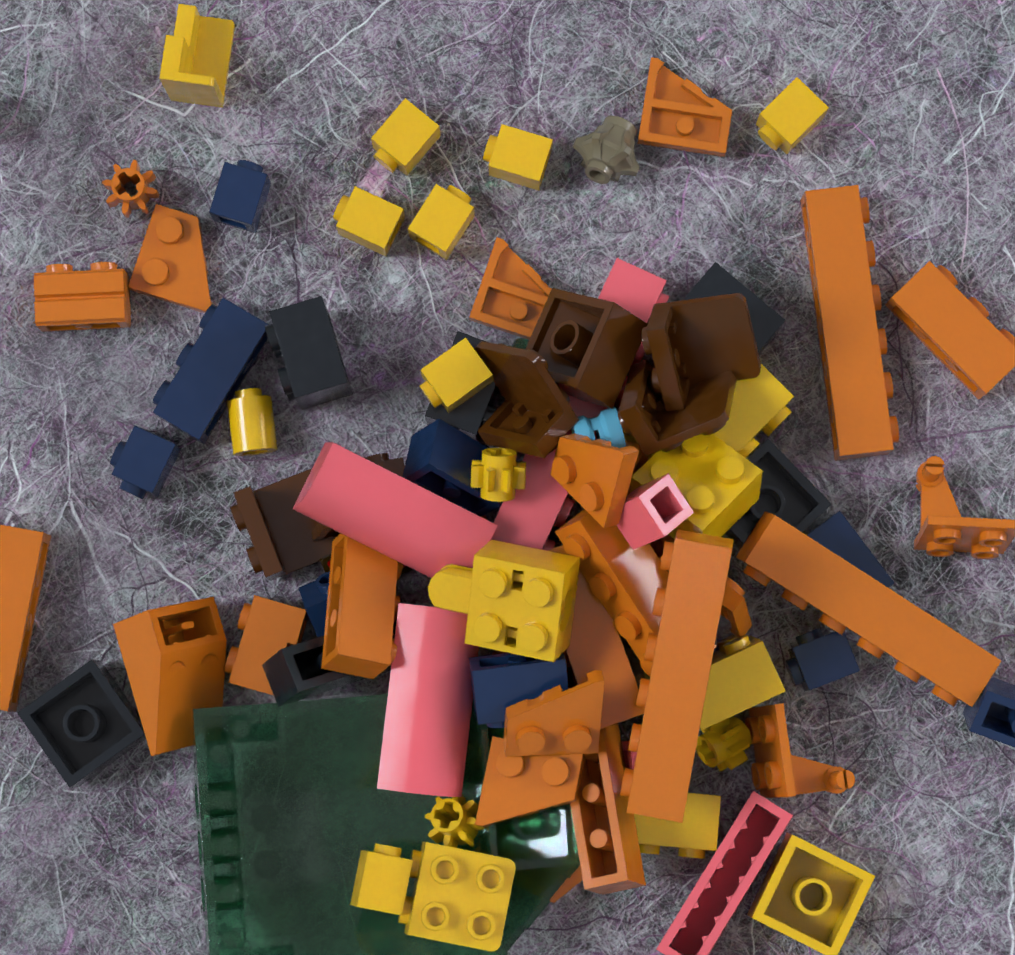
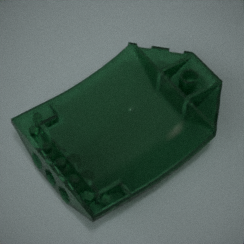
M388 694L296 701L278 707L277 703L193 709L195 809L208 955H507V951L524 930L532 925L550 903L551 897L580 866L570 803L539 810L526 816L493 823L491 826L478 831L477 836L473 839V847L468 844H458L457 848L508 858L515 863V875L502 941L498 950L491 952L410 936L404 933L406 924L398 923L399 915L350 905L361 850L373 852L375 843L402 848L401 858L410 859L413 849L421 851L422 842L443 845V841L436 843L429 838L428 833L434 826L425 818V814L431 813L436 804L435 798L437 796L377 789ZM474 699L462 795L466 797L467 802L474 800L479 804L492 736L504 738V728H490L487 724L478 725ZM438 796V797H440V798H442V799H446V798H451V799H452V797ZM409 878L406 896H412L415 878Z

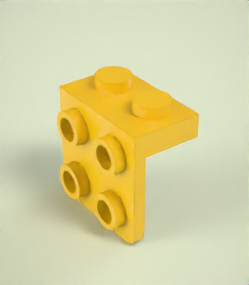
M422 842L421 851L413 849L410 860H413L410 877L415 878L412 896H406L402 916L399 915L398 923L406 924L404 933L410 936L491 952L498 950L502 941L515 875V863L508 858Z

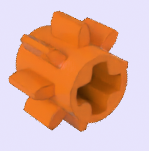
M137 160L132 161L130 168L123 169L115 163L113 168L116 173L112 180L106 179L102 181L104 187L114 193L106 199L107 204L111 208L121 203L122 213L126 218H129L132 210L141 209L142 212L148 214L149 211L146 204L149 199L159 198L160 196L156 189L148 185L155 180V174L150 170L141 175L140 165ZM130 181L136 186L138 191L132 197L126 192L124 187Z

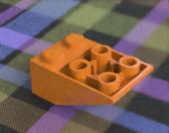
M214 596L150 609L114 623L113 627L151 756L221 738L227 639Z

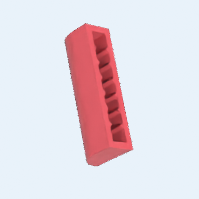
M325 442L293 507V510L430 578L447 564L473 568L474 555L491 540L498 526L334 442Z
M398 604L394 638L397 653L395 660L391 664L377 789L432 796L462 797L473 703L469 658L478 657L479 651L478 646L465 644L467 614L431 606Z
M753 791L656 950L664 955H709L793 819V815Z

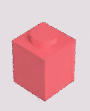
M668 473L637 487L626 496L617 527L631 548L635 550L665 537L691 516L694 511Z

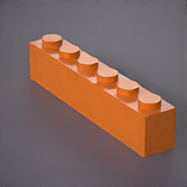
M858 185L805 191L800 202L834 460L888 455L894 450L893 443L899 442V427L896 416H889L887 399L893 398V382L891 373L883 372L881 355L887 354V338L885 329L878 328L875 311H881V293L879 285H872L869 267H875L876 258L873 241H866L864 224H868L870 221L867 197H860Z
M767 511L763 513L736 558L747 564L743 571L744 574L765 587L770 580L785 588L781 595L782 598L803 611L808 604L821 611L823 614L818 621L840 635L844 633L846 628L860 636L856 643L857 646L878 659L881 658L884 652L898 661L893 669L915 683L918 682L921 676L935 684L931 693L953 707L958 700L973 707L1001 663V660L772 513Z
M677 529L675 542L665 541L660 569L669 571L667 587H657L652 615L660 616L661 621L658 634L649 633L644 657V661L653 662L650 679L641 678L636 702V706L645 707L642 724L633 723L628 747V751L637 752L634 769L625 768L620 796L629 797L627 813L683 823L734 539Z
M564 651L568 686L570 689L577 686V682L566 651ZM617 723L600 729L598 753L584 754L585 760L577 801L570 803L584 890L602 895L646 886L634 814L627 813L629 797L620 796L626 765L619 724Z

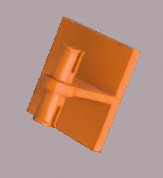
M931 456L922 463L916 472V488L920 491V531L914 540V550H926L927 555L934 557H947L953 555L954 552H971V556L977 559H993L998 557L999 554H1004L1015 537V520L961 517L944 476V461L940 457Z
M784 703L749 708L750 717L746 718L745 725L751 734V745L753 744L756 760L751 766L753 785L756 790H760L761 796L764 798L793 797L798 794L821 791L840 794L847 788L850 789L854 786L855 776L849 770L791 755Z

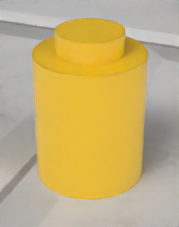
M261 388L235 391V399L227 401L233 455L251 456L277 451L272 397L262 395Z

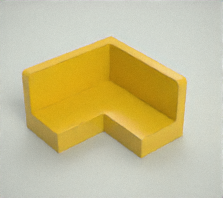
M178 4L174 36L166 35L159 77L171 101L223 108L235 32V24L232 20L200 16L196 6Z

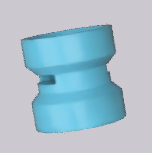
M615 407L602 410L597 417L587 418L584 415L579 416V420L571 428L572 434L588 436L592 441L596 440L594 431H596L597 439L611 441V446L626 447L623 429Z

